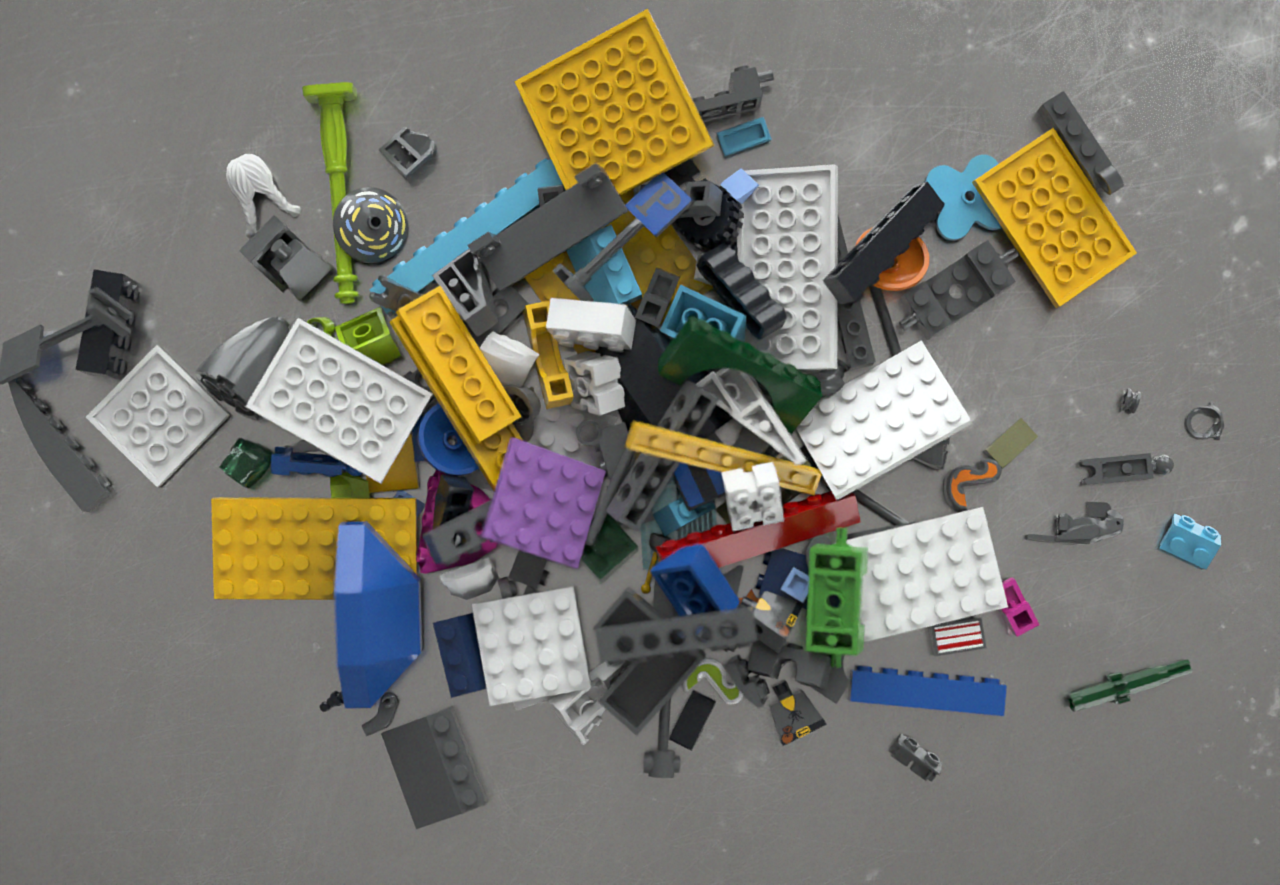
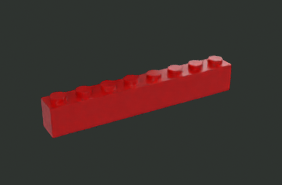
M832 491L810 495L805 500L785 503L782 506L784 521L763 525L762 520L753 522V527L733 531L731 523L726 525L719 524L701 533H690L685 538L679 540H668L662 545L655 547L658 561L660 563L682 547L703 544L718 568L835 531L836 528H845L861 522L856 496L851 492L836 500Z

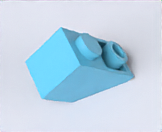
M681 497L655 512L653 516L664 536H667L712 511L716 506L711 501L688 511Z

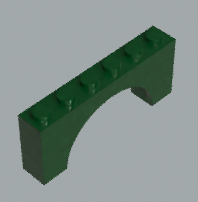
M690 316L658 359V375L679 385L693 374L714 368L734 369L751 375L760 381L770 393L772 398L770 405L789 435L795 431L822 398L821 382L815 376L807 375L797 370L795 366L777 360L772 354L763 353L754 348L750 343L742 342L734 338L727 331H720L712 327L707 321L699 320L693 316Z

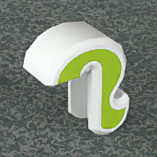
M704 659L682 684L684 692H687L705 677L726 704H736L743 697V694L739 691L733 680L731 683H727L726 670L721 663L714 659Z

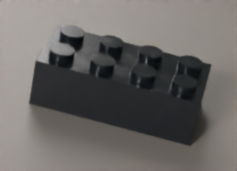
M94 269L90 290L95 287L99 288L130 311L132 318L126 320V326L128 327L133 323L134 319L132 304L133 300H136L138 296L136 281L124 274ZM86 309L85 318L91 315L90 313L87 312V309ZM105 324L95 325L83 331L75 370L92 376L119 380V376L123 374L125 368L123 354L124 350H127L129 346V335L121 337Z

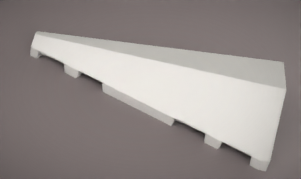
M722 368L716 373L711 372L696 384L719 398L716 405L723 408L732 417L793 461V463L800 465L806 461L751 375L734 369Z
M623 659L622 664L608 666L607 662H603L589 672L591 689L557 694L548 701L559 719L581 744L585 745L589 739L586 736L594 725L599 726L602 722L600 717L606 709L598 700L631 663L629 660Z

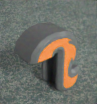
M982 459L977 462L979 469L970 465H960L949 471L944 479V496L948 505L955 511H967L963 487L997 481L1002 472L1001 466L997 461Z

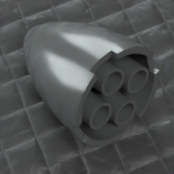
M277 316L276 318L269 317L241 329L220 344L195 371L199 374L197 380L219 401L222 399L232 407L237 406L235 408L237 413L251 419H257L259 414L248 409L246 405L289 334V323Z

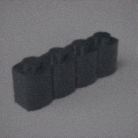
M722 243L700 256L696 266L701 275L713 285L717 294L729 304L731 309L746 315V327L755 338L762 340L783 327L787 319L785 309L782 305L771 299L768 289L755 280L752 270L738 260L734 249Z

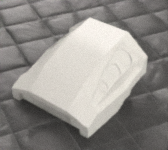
M491 332L479 348L504 389L508 386L522 388L531 367L540 355L521 342L495 332Z
M486 558L441 574L440 578L443 585L448 587L451 595L468 600L490 592L499 576L491 559Z

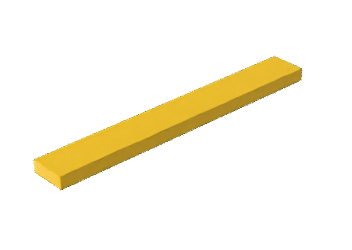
M633 422L625 445L631 450L719 472L742 468L743 473L753 471L752 466L773 462L779 487L810 495H815L822 476L821 471L814 467L802 464L796 465L793 462L638 422Z

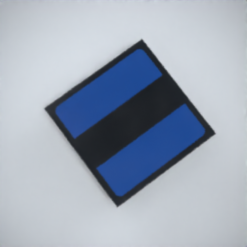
M680 462L672 475L688 511L726 495L722 472Z

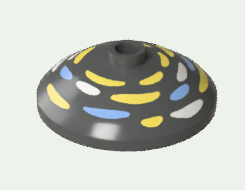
M365 187L350 192L340 201L333 216V231L339 246L349 256L358 261L377 263L389 259L401 249L407 236L408 222L402 205L393 195L379 188ZM372 218L377 219V221H378V226H377V227H374V226L371 224V219H372Z

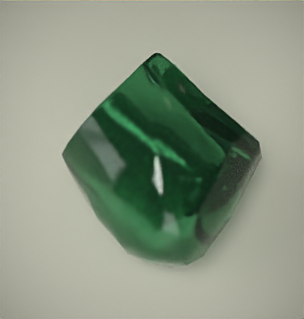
M238 438L232 446L231 452L219 467L230 478L249 489L259 482L271 469L273 452L259 443Z

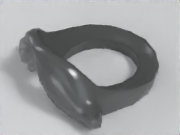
M1213 401L1208 406L1195 408L1188 414L1186 419L1188 432L1197 439L1215 437L1217 440H1220V435L1224 429L1223 415L1214 405ZM1198 413L1219 419L1217 424H1214L1212 428L1203 434L1195 432L1191 426L1193 416Z

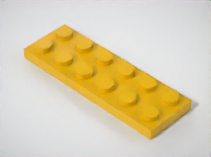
M441 286L396 311V314L477 444L522 417Z

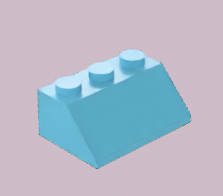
M612 225L598 230L567 250L575 272L580 268L583 269L617 237ZM622 248L591 276L592 279L584 286L594 299L593 302L628 305L642 299L641 290Z
M683 285L679 286L660 329L661 332L674 338L690 316H693L699 320L703 319L712 327L720 331H727L734 338L745 342L746 315Z

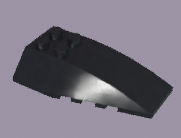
M629 304L627 308L635 318L638 310ZM635 318L636 325L631 350L623 349V352H614L609 350L608 347H599L595 350L596 353H600V356L608 355L618 358L621 367V378L617 380L625 393V407L618 409L622 423L625 422L628 432L632 428L633 422L657 427L684 384L683 382L679 385L658 375V359L672 340L655 325ZM703 370L693 374L687 380L697 384L709 373ZM715 405L696 437L705 439L734 417L720 406Z

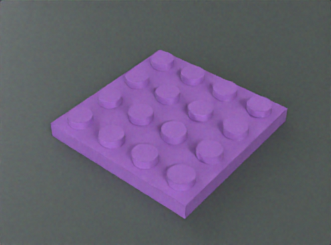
M510 438L481 537L573 569H578L606 471L525 441Z

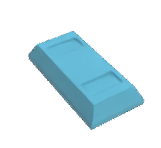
M764 117L716 133L724 157L772 140Z

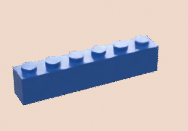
M857 665V670H850L848 700L851 702L1004 716L1007 685L1000 684V679L984 678V682H974L973 676L959 675V680L949 679V674L934 673L933 677H923V672L908 670V675L898 674V669L883 668L881 673L872 672L873 667Z

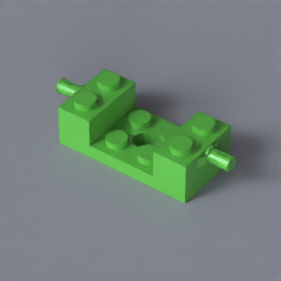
M836 528V543L831 545L816 544L810 548L806 651L831 653L830 667L836 666V668L842 667V654L857 656L864 650L865 625L861 624L863 576L867 574L868 548L854 547L847 544V528ZM836 594L840 597V607L834 608L829 604V595Z

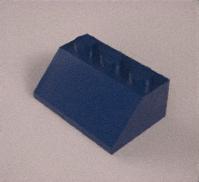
M470 613L434 622V631L451 698L487 689L474 614Z

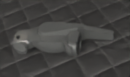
M1115 510L1107 511V517L1104 520L1093 517L1072 518L1069 514L1063 513L1059 514L1057 518V534H1060L1059 536L1028 534L1027 539L1052 543L1088 545L1120 534L1123 531L1124 520L1122 515Z

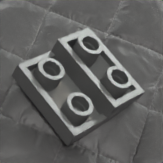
M740 654L731 657L725 664V667L734 684L757 708L763 707L768 699L767 694H770L765 679L761 680L759 675L749 678L748 674L751 671L747 670V660H742Z

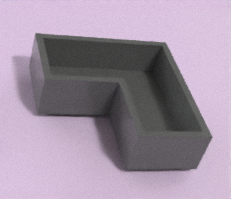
M628 587L592 629L596 631L601 627L665 619V617L633 589ZM680 631L670 633V638L673 642L681 643L684 641V635ZM648 634L644 637V641L648 646L654 647L658 645V639L655 635ZM627 638L619 639V646L623 650H630L632 642ZM700 649V653L685 655V651L674 652L675 656L669 658H659V655L648 656L649 660L633 662V658L627 659L631 663L604 692L598 702L637 736L705 659L706 653Z

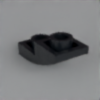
M693 690L669 740L692 751L715 707L716 701Z

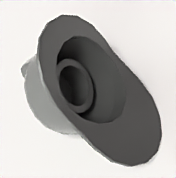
M508 386L505 388V391L522 416L512 423L522 440L528 442L533 436L534 419L541 410L540 400L532 386L524 388Z

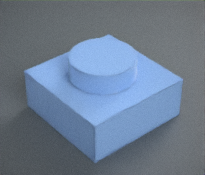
M793 567L780 590L803 603L808 595L809 576Z

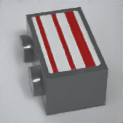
M970 616L961 618L958 621L945 622L928 627L933 656L987 648L982 618Z

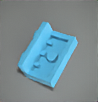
M1174 514L1172 524L1160 543V549L1207 570L1221 547V535L1214 528L1209 526L1203 527L1195 523L1188 516Z

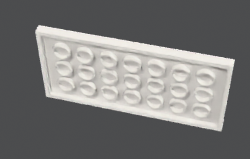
M834 164L744 170L759 186L741 204L742 209H739L744 213V218L739 219L743 223L742 229L737 227V232L739 233L737 236L738 260L752 270L755 280L768 289L771 299L782 305L787 315L783 327L762 340L755 338L746 327L745 342L750 343L754 348L763 353L772 354L777 360L785 364L795 366L797 370L837 369V299L822 280L838 265V166Z

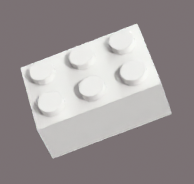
M551 298L546 328L562 346L573 347L574 344H580L588 349L596 350L599 347H608L611 351L623 352V349H632L636 320L626 305Z

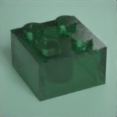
M607 514L595 543L592 546L584 545L580 562L602 584L638 552V545L611 515Z

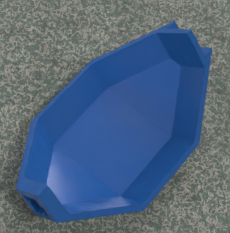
M368 521L341 522L338 529L335 578L337 668L345 709L371 708L422 651L420 577Z

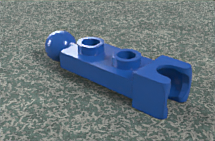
M275 447L271 458V473L276 475H290L291 471L301 475L320 473L327 477L342 475V471H347L351 476L363 474L329 455L293 452L291 447Z

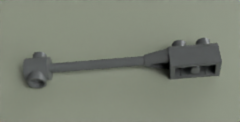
M655 580L653 608L665 618L679 617V614ZM671 698L660 709L658 750H650V753H644L643 773H648L649 777L674 778V773H679L680 757H675L674 751H668Z

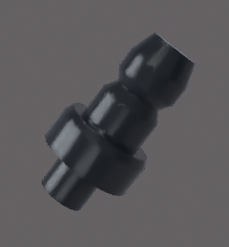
M342 691L332 692L330 698L320 704L321 711L326 712L331 707L342 705L344 703Z

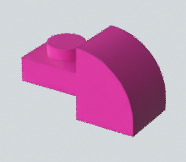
M1011 577L1003 581L1002 584L1008 607L998 610L1009 629L1018 637L1039 626V623L1016 580Z

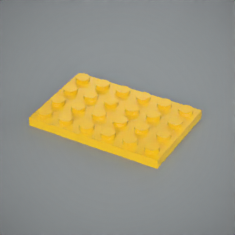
M1054 128L972 182L1055 308L1062 306L1137 254Z

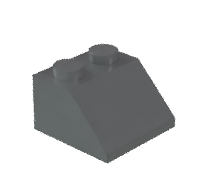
M273 215L239 251L278 289L283 291L286 286L270 264L276 257L271 251V246L280 239L287 245L293 239L302 241Z

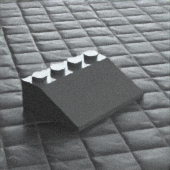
M453 706L381 733L416 829L463 814L488 803Z

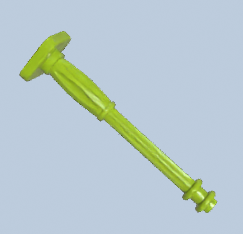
M350 82L315 84L302 87L303 97L307 102L318 104V107L321 108L320 136L326 167L325 173L329 174L332 218L336 207L346 196L344 173L348 170L346 167L347 139L341 106H343L344 101H352L357 98L356 88ZM334 235L337 276L333 278V282L338 283L339 292L335 293L334 297L340 300V304L355 303V298L359 296V292L354 291L353 282L357 281L358 277L353 275L351 256L343 251Z

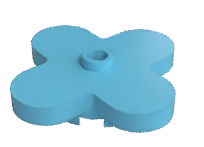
M989 155L974 157L962 173L946 165L937 166L928 173L925 182H929L945 204L936 220L937 231L943 238L951 241L962 239L969 232L973 223H977L989 230L1002 228L972 184L975 179L998 165V162ZM965 193L970 194L973 200H966Z

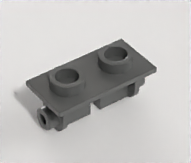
M902 733L897 744L895 743L889 751L893 754V758L906 767L913 760L915 764L911 771L925 781L928 779L932 782L936 775H939L943 763L940 762L938 756L932 752H926L915 739L906 737Z

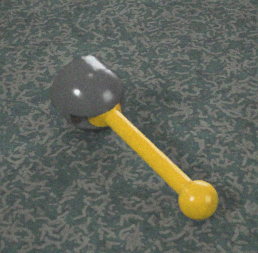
M652 532L650 535L649 546L654 553L645 584L641 586V591L644 594H648L651 591L650 582L652 574L650 570L657 561L655 547L671 539L663 534Z

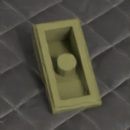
M1020 418L984 450V453L990 459L997 461L1001 469H1003L1038 436Z

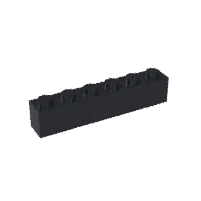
M929 182L912 186L822 280L840 304L856 303L865 295L863 292L878 282L880 279L879 275L894 265V259L909 249V243L913 239L923 234L925 231L923 228L938 218V212L945 204Z

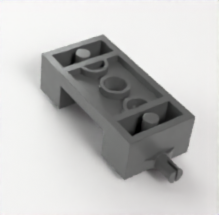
M748 65L735 68L734 72L730 74V94L729 91H721L714 94L713 98L705 99L701 96L692 99L702 120L707 121L760 108L763 97L760 83L774 81L773 71L757 73L756 67L749 68Z
M986 240L927 281H923L903 294L900 300L910 315L899 321L900 326L905 331L916 323L927 340L931 339L1012 286L1016 281L1009 272L1007 263L1019 257L1018 252L1014 253L1016 250L1012 247L1009 251L1000 255L995 251L989 240ZM958 285L962 288L963 295L961 298H953L950 295L949 289L951 286Z

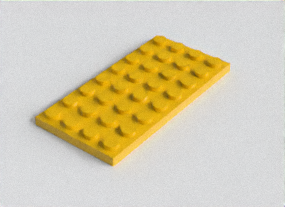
M213 497L211 499L214 599L335 600L338 529L341 522L368 521L418 575L416 561L417 498Z

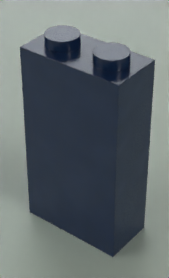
M783 548L765 553L762 564L766 565L764 575H758L755 588L759 589L758 595L762 596L765 591L799 602L803 604V609L808 610V595L802 603L780 590L793 567L809 576L805 555ZM836 594L829 595V604L834 608L840 607V597Z

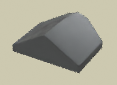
M403 127L379 151L401 175L409 178L433 156L435 143L426 134L410 131L408 128Z

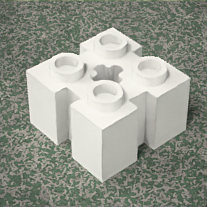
M586 351L564 359L565 370L568 372L569 379L571 380L574 396L571 407L580 410L588 409L590 413L603 415L625 407L624 389L618 384L617 380L621 378V367L618 358L608 355L600 356V353Z
M773 462L752 466L753 471L743 473L742 468L722 472L727 510L733 531L753 527V522L761 520L763 525L784 521L779 481Z

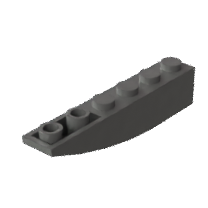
M22 377L9 381L8 384L14 404L37 453L51 474L79 508L84 512L92 511L112 494V491L108 488L111 485L105 476L102 474L98 475L94 471L93 467L95 465L87 455L84 454L82 456L76 449L79 447L78 443L70 435L66 436L62 432L63 425L55 416L50 417L45 411L47 409L46 404L39 397L34 398L29 391L32 388L28 382Z

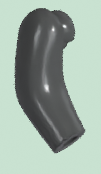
M385 693L381 697L376 716L361 725L366 736L381 731L390 725L398 703L397 697L393 693Z

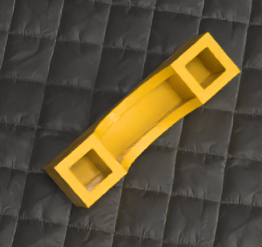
M550 300L525 305L523 312L531 349L540 354L538 359L535 360V366L546 409L570 405L574 397L568 372L565 370L561 360L558 342L546 328Z

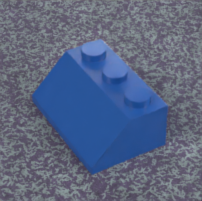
M703 544L682 547L650 570V573L679 616L736 609L740 603V600Z

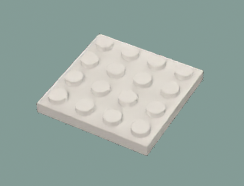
M156 345L86 418L156 487L160 488L230 414L160 346Z
M574 586L472 604L490 706L592 688Z

